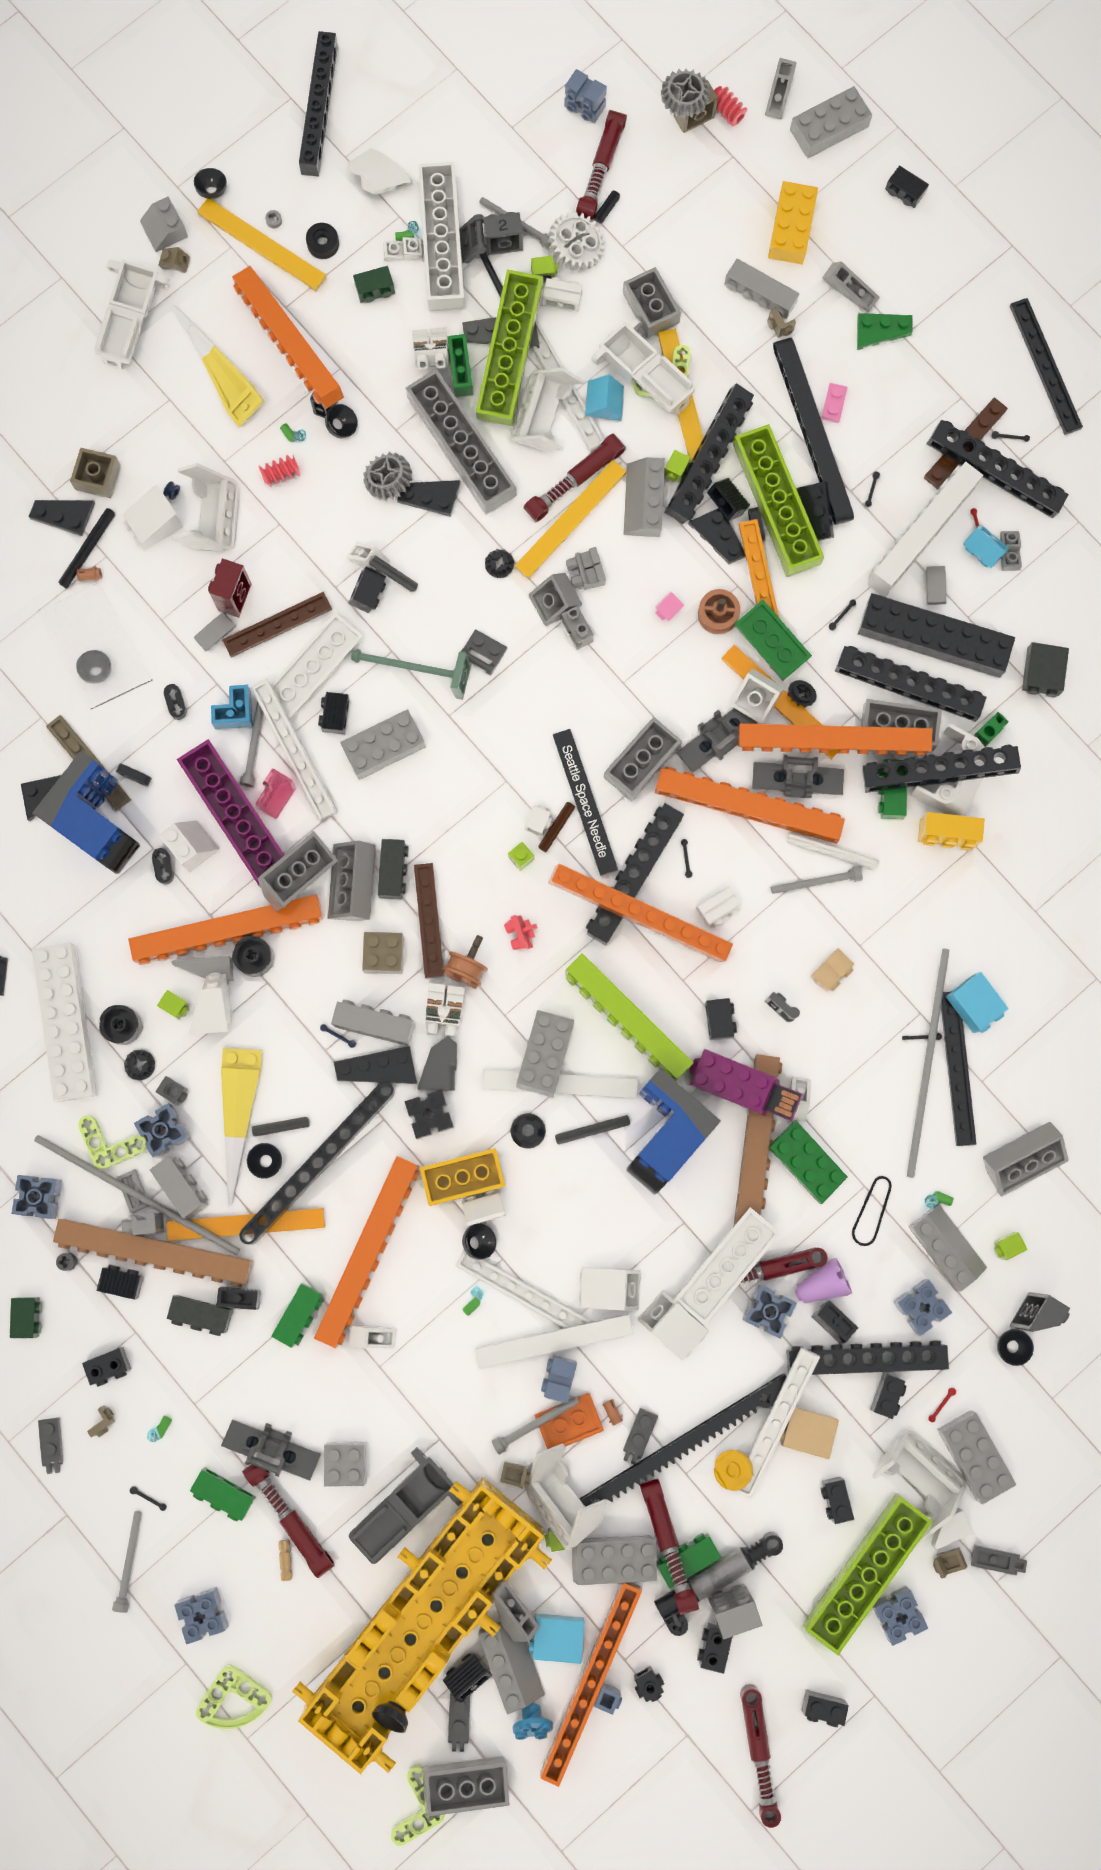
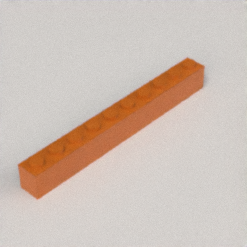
M248 266L233 275L234 285L232 286L237 295H242L241 299L246 307H251L250 311L255 319L259 318L260 326L264 331H268L267 334L273 343H277L276 347L281 355H286L285 359L289 366L295 367L294 371L299 379L303 378L308 392H313L312 396L316 403H321L327 409L343 399L344 396L340 385L253 268Z
M740 723L738 725V747H742V751H754V748H761L762 752H773V748H781L780 752H792V749H800V753H811V749H819V753H830V750H838V754H849L850 750H857V754H869V751H876L877 755H888V751H895V755H907V752H915V756H925L926 752H932L933 728Z
M661 767L654 792L656 794L837 844L840 840L845 818H841L840 814L832 812L827 814L822 809L815 807L809 809L798 802L791 804L780 797L773 799L762 792L755 794L749 792L750 790L744 787L737 789L731 787V784L726 782H720L719 784L713 782V779L708 777H702L701 779L694 777L695 775L690 772L680 773L676 772V769L672 767Z
M562 864L555 865L548 884L718 962H725L733 946V943Z
M315 894L294 899L278 911H275L271 905L128 938L132 960L135 963H139V965H146L151 963L150 960L153 959L162 961L169 959L170 955L184 956L188 954V951L192 950L201 952L207 950L209 946L222 947L226 945V942L230 941L237 943L246 936L260 938L263 937L264 933L271 932V934H277L285 928L294 930L306 923L308 925H315L324 918L319 897Z
M396 1156L313 1339L333 1348H337L338 1344L342 1346L346 1338L344 1331L347 1326H351L355 1317L352 1313L355 1308L358 1309L363 1300L360 1297L363 1289L367 1290L370 1285L371 1271H376L380 1262L377 1258L380 1253H384L388 1244L385 1240L388 1235L393 1234L396 1227L393 1224L396 1216H401L404 1206H401L404 1198L408 1200L412 1192L410 1185L412 1181L417 1180L420 1174V1170H418L419 1165Z
M632 1582L620 1583L540 1770V1779L557 1787L561 1784L641 1596V1586Z

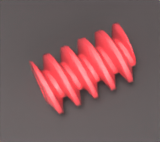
M718 86L714 90L718 96L716 109H718V112L722 114L724 119H727L729 124L736 126L744 118L748 109L747 107L741 109L743 106L742 102L736 104L738 97L732 99L734 93H728V86L723 89L722 86Z
M286 455V461L280 457L279 464L272 460V467L268 463H265V469L260 465L258 466L264 482L272 487V480L279 484V478L285 482L286 475L293 479V473L300 476V470L294 455L293 459Z

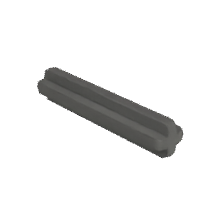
M374 555L371 557L369 564L409 591H416L418 587L417 582L378 556Z
M300 1117L252 1126V1134L256 1137L306 1128L310 1126L308 1117Z

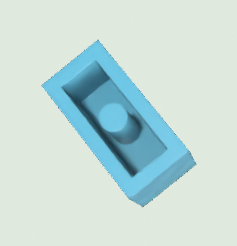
M982 524L963 543L966 547L965 550L969 554H975L983 566H989L990 568L995 566L1009 550L1008 546Z

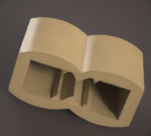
M837 948L810 977L824 991L828 992L831 990L833 992L841 984L839 980L843 976L847 978L854 971L852 966L855 963Z

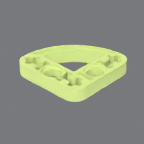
M227 1665L220 1671L196 1709V1716L201 1722L219 1729L239 1728L253 1722L264 1713L271 1703L272 1694L267 1688L235 1666ZM232 1671L234 1679L230 1678L225 1685L222 1684L226 1677L224 1672ZM242 1682L250 1683L251 1690L244 1693L241 1691L240 1684ZM255 1687L258 1689L256 1694H258L259 1696L265 1694V1700L267 1702L263 1701L262 1704L259 1703V1697L257 1695H254L253 1698L250 1697L251 1694L254 1692ZM220 1688L223 1692L222 1698H214L212 1690ZM230 1690L256 1707L249 1713L239 1717L223 1718L215 1716ZM209 1702L213 1703L209 1709L211 1715L206 1714L203 1716L201 1708L205 1709Z

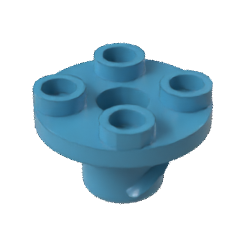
M532 1703L522 1709V1720L514 1723L512 1730L517 1740H524L527 1737H535V1739L540 1740L547 1738V1733L553 1730V1722L542 1718L541 1706Z

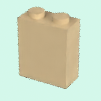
M796 1407L779 1440L781 1441L780 1445L829 1460L839 1420L831 1416Z

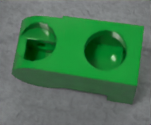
M997 712L973 736L977 737L986 747L1004 729L1009 721L1001 713Z

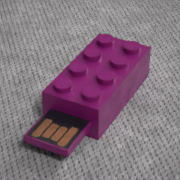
M707 1049L703 1050L700 1058L693 1060L694 1063L689 1068L693 1075L689 1085L763 1116L769 1112L791 1122L793 1121L803 1094L779 1085L780 1080L776 1077Z

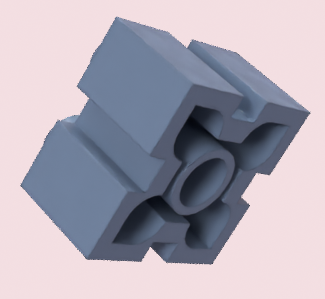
M575 69L565 84L566 97L564 98V107L570 112L581 113V117L584 120L595 124L606 107L605 96L607 95V86L596 79L592 81L588 78L587 74Z
M169 1103L155 1110V1117L147 1115L134 1122L140 1136L148 1138L149 1141L145 1145L153 1158H158L170 1151L169 1145L179 1146L191 1139L184 1125L177 1124L176 1120L180 1117L173 1105ZM160 1127L166 1128L164 1135L159 1134L161 1131Z
M17 1175L15 1191H20L19 1199H13L11 1214L33 1216L35 1212V1217L56 1219L59 1203H54L55 1195H60L62 1180L41 1177L40 1182H38L39 1177ZM39 1193V1200L34 1199V1195Z
M924 1279L912 1288L914 1290L913 1294L904 1293L893 1301L902 1315H909L911 1319L907 1321L915 1334L920 1336L934 1327L931 1324L933 1320L941 1322L953 1313L943 1299L935 1297L938 1291L929 1279ZM921 1303L926 1304L925 1311H920Z
M758 1284L752 1299L756 1300L754 1307L748 1306L742 1320L757 1328L762 1324L765 1326L763 1331L781 1339L787 1324L783 1323L785 1316L791 1317L797 1302L783 1295H779V1298L774 1297L775 1291ZM772 1306L773 1308L771 1310H773L774 1313L773 1315L769 1314L767 1317L765 1315V1309Z
M553 1355V1359H548L546 1372H549L547 1379H543L541 1392H544L545 1398L563 1403L568 1402L577 1361Z
M907 1586L892 1592L894 1598L888 1600L884 1596L878 1599L873 1606L878 1620L881 1623L885 1622L881 1627L892 1646L907 1640L905 1634L909 1632L915 1636L929 1629L922 1613L918 1609L914 1610V1607L918 1606L912 1591ZM899 1612L903 1614L901 1619L897 1618Z
M217 1587L201 1592L196 1600L194 1595L178 1600L174 1604L178 1620L184 1619L185 1622L181 1630L186 1645L202 1640L206 1632H208L210 1637L226 1631L229 1627L225 1611L219 1612L218 1609L222 1601ZM199 1612L201 1615L205 1614L204 1619L199 1618Z

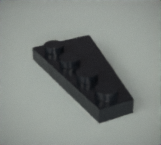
M410 1046L334 1061L337 1081L373 1083L387 1081L396 1084H417Z

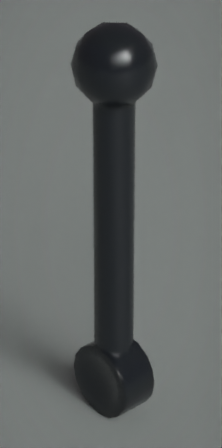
M993 431L991 435L993 439L1000 437L1019 439L1024 442L1030 440L1029 435L999 434L998 431Z
M877 471L872 475L873 482L868 500L865 501L866 507L872 505L871 499L877 479L880 477V473Z
M850 600L845 610L834 622L829 624L830 630H835L836 624L851 607L856 605V600Z
M682 839L681 845L683 846L686 865L685 877L691 878L693 873L690 871L688 841L687 839Z
M937 1033L936 1040H941L942 1035ZM929 1035L902 1036V1040L928 1039Z
M132 1486L130 1488L131 1494H137L158 1506L160 1511L167 1509L165 1503H159L138 1491V1487Z

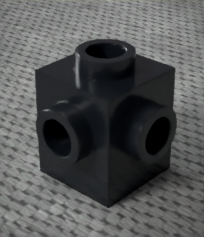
M651 1665L633 1675L634 1681L637 1684L634 1688L640 1699L644 1697L647 1703L650 1700L655 1702L662 1697L661 1694L664 1693L662 1686L665 1683L660 1673L655 1674Z

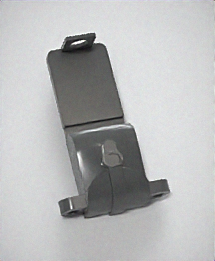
M418 1447L411 1451V1455L420 1465L393 1489L391 1494L353 1528L348 1535L350 1541L371 1564H377L447 1496L457 1506L463 1503L454 1494L449 1492L454 1483L447 1476L443 1468L439 1467L430 1456L427 1457Z

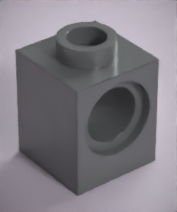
M165 1076L155 1093L171 1103L179 1105L186 1100L188 1088ZM176 1086L178 1093L176 1096L171 1097L169 1090Z

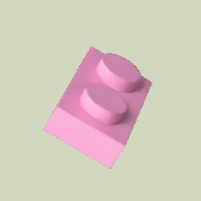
M834 383L829 384L821 417L822 420L835 423L840 422L847 386Z

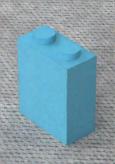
M982 972L971 975L945 996L972 1033H984L991 1027L990 1024L993 1021L997 1022L1005 1016L1004 1012L1009 1009Z
M536 1613L535 1620L540 1628L534 1634V1640H530L529 1653H533V1660L581 1664L584 1617Z

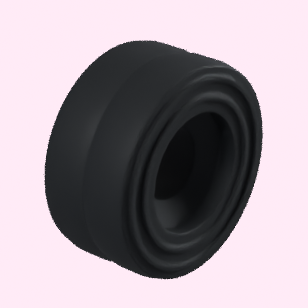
M324 222L312 225L306 233V244L309 252L318 259H328L334 256L339 248V238L336 229ZM321 237H325L328 240L327 243L323 245L319 244L317 241Z

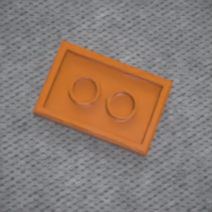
M590 1392L577 1397L579 1404L539 1427L547 1449L562 1443L564 1446H568L604 1431ZM556 1405L554 1407L534 1414L535 1419L541 1417L542 1415L553 1410L559 1405Z

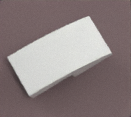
M403 237L402 241L384 240V261H400L422 257L421 238Z

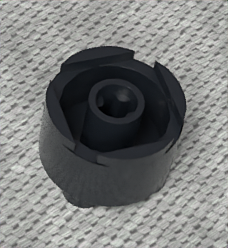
M246 936L237 942L232 953L234 965L243 974L249 977H259L266 974L273 967L274 953L269 944L263 939L256 936ZM252 953L257 955L255 960L249 959L252 957Z
M125 1005L109 1006L102 1012L99 1019L101 1035L106 1040L117 1045L131 1044L140 1036L143 1029L139 1014ZM120 1021L123 1022V1024H122L123 1027H122V1028H119V1024H118V1023H119Z

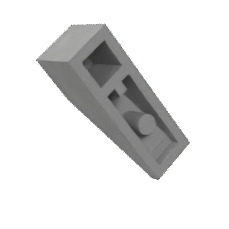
M779 57L765 115L782 119L797 65L796 61Z
M842 261L832 263L822 277L833 289L867 312H870L880 298Z
M230 956L171 961L174 967L204 979L209 974L218 972L226 974L227 985L229 981H234L233 960Z
M503 1580L492 1594L502 1626L514 1642H529L540 1626L509 1583Z

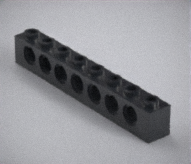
M318 31L299 156L301 175L319 177L338 51L337 36L333 32Z
M734 384L728 390L664 513L682 524L688 520L691 521L694 517L696 505L702 502L704 490L709 488L712 483L711 477L713 473L715 474L720 468L721 464H719V461L728 453L729 449L727 446L729 442H733L734 437L737 435L735 432L737 427H740L745 420V417H743L745 412H748L753 405L752 399L754 394L739 384ZM733 405L738 408V411L734 410ZM725 420L729 422L730 427L725 424ZM717 436L721 438L722 443L717 440ZM708 451L713 453V458L709 456ZM700 466L705 469V474L701 472ZM692 482L697 485V490L692 487ZM683 498L688 500L689 505L684 503Z
M941 419L926 443L961 465L967 462L983 474L984 479L1052 519L1060 512L1069 496L1063 488L1054 486L1046 478L1035 475L1031 469L1023 468L1014 459L1001 455L1000 451L991 449L983 441L974 439L969 436L968 432L957 429L949 421ZM947 437H951L954 442H950ZM963 446L968 447L970 452L965 451ZM979 455L983 456L985 458V461H982L979 458ZM995 465H999L1001 471L997 470ZM1011 474H1014L1017 477V480H1014L1011 477ZM1027 483L1031 484L1033 489L1028 488ZM1043 493H1046L1049 499L1045 498Z
M844 646L834 672L974 722L981 716L987 696H984L979 691H970L960 684L953 685L947 683V680L943 678H934L926 672L911 670L912 668L907 665L900 666L894 664L892 660L887 658L880 659L871 652L864 653L858 651V648L854 646ZM859 660L862 666H856L853 661ZM871 667H877L880 672H873ZM889 673H895L897 679L890 678ZM907 679H912L915 685H909ZM925 686H930L933 692L926 691ZM942 692H948L950 698H945ZM960 698H965L968 701V705L962 704Z
M1008 744L996 749L985 747L981 751L969 749L957 754L946 752L942 756L930 754L918 759L908 757L903 761L891 759L879 764L877 762H869L862 766L865 793L917 787V785L925 786L1019 774L1021 763L1018 746ZM1000 757L1004 762L996 763L994 758ZM982 760L984 765L978 766L974 761ZM961 762L965 767L957 768L955 764ZM943 765L946 769L939 771L936 769V766ZM923 767L926 769V772L918 773L916 769ZM905 770L907 774L905 776L898 775L897 771ZM880 772H885L888 776L886 778H880L878 774Z
M664 803L663 807L658 806L653 815L656 817L653 823L649 822L644 830L646 835L643 839H638L634 846L637 850L633 855L629 854L624 863L627 865L624 871L620 870L615 878L617 883L614 889L619 891V887L625 885L629 888L627 895L633 898L637 896L684 817L682 812ZM661 821L666 822L668 828L660 829L658 823ZM654 837L658 840V844L650 845L648 839ZM645 853L649 859L643 862L638 858V855ZM635 869L639 872V876L633 878L628 872ZM597 907L595 911L598 913L594 920L591 918L585 927L588 929L586 935L606 946L623 918L601 907ZM603 917L608 918L610 924L602 926L599 920Z
M941 1340L929 1341L927 1345H922V1341H911L910 1345H902V1342H890V1346H882V1343H870V1347H863L862 1344H850L851 1348H843L842 1344H834L828 1349H823V1345H812L811 1349H807L820 1356L812 1375L949 1369L948 1346L941 1344ZM791 1346V1350H786L788 1373L800 1348L803 1346ZM925 1350H929L931 1354L930 1359L924 1361L922 1358V1353ZM889 1351L891 1353V1360L884 1362L882 1356L885 1352ZM905 1351L911 1353V1358L907 1362L902 1359ZM866 1352H869L872 1356L869 1363H864L863 1355ZM846 1353H850L852 1356V1361L849 1364L843 1362V1356ZM826 1354H831L832 1362L825 1365L823 1357Z

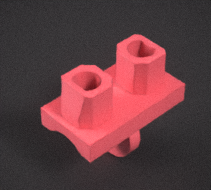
M522 915L511 916V920L506 922L504 927L508 934L516 931L518 938L510 941L512 949L533 948L531 939L535 937L534 930L538 928L537 924L531 925L529 919L523 920Z

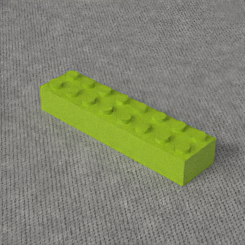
M509 269L506 271L476 408V418L479 420L513 426L542 294L543 276Z
M770 424L736 435L733 441L734 450L786 577L821 565L824 559L823 552Z
M583 953L566 968L565 979L573 987L576 985L580 990L579 993L586 1000L590 998L594 1002L593 1007L600 1014L604 1012L607 1015L606 1020L613 1027L617 1025L621 1029V1035L628 1041L631 1039L635 1043L634 1047L641 1054L645 1053L649 1057L648 1061L655 1068L659 1066L676 1081L694 1063Z
M895 1493L802 1624L805 1631L839 1656L933 1521Z

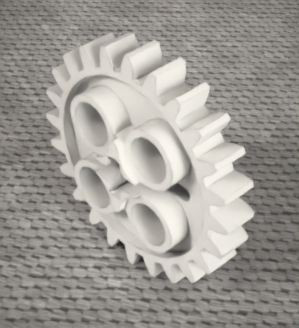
M567 212L566 216L561 214L560 218H556L548 233L550 237L547 242L552 243L549 247L550 250H554L552 256L558 255L557 262L563 260V266L569 264L570 270L573 266H576V270L579 271L582 266L585 271L588 266L592 268L594 264L597 265L606 248L604 247L606 240L602 239L604 233H599L601 227H595L596 221L591 223L590 216L585 219L584 213L579 217L577 212H574L573 216H571L570 212Z

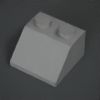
M169 196L152 203L139 220L155 252L188 238L185 226Z
M566 573L551 574L528 594L545 626L561 620V617H563L562 613L577 605L578 607L583 605Z

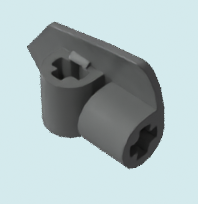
M446 1036L431 1047L417 1087L418 1090L442 1089V1091H455L457 1043L449 1036Z

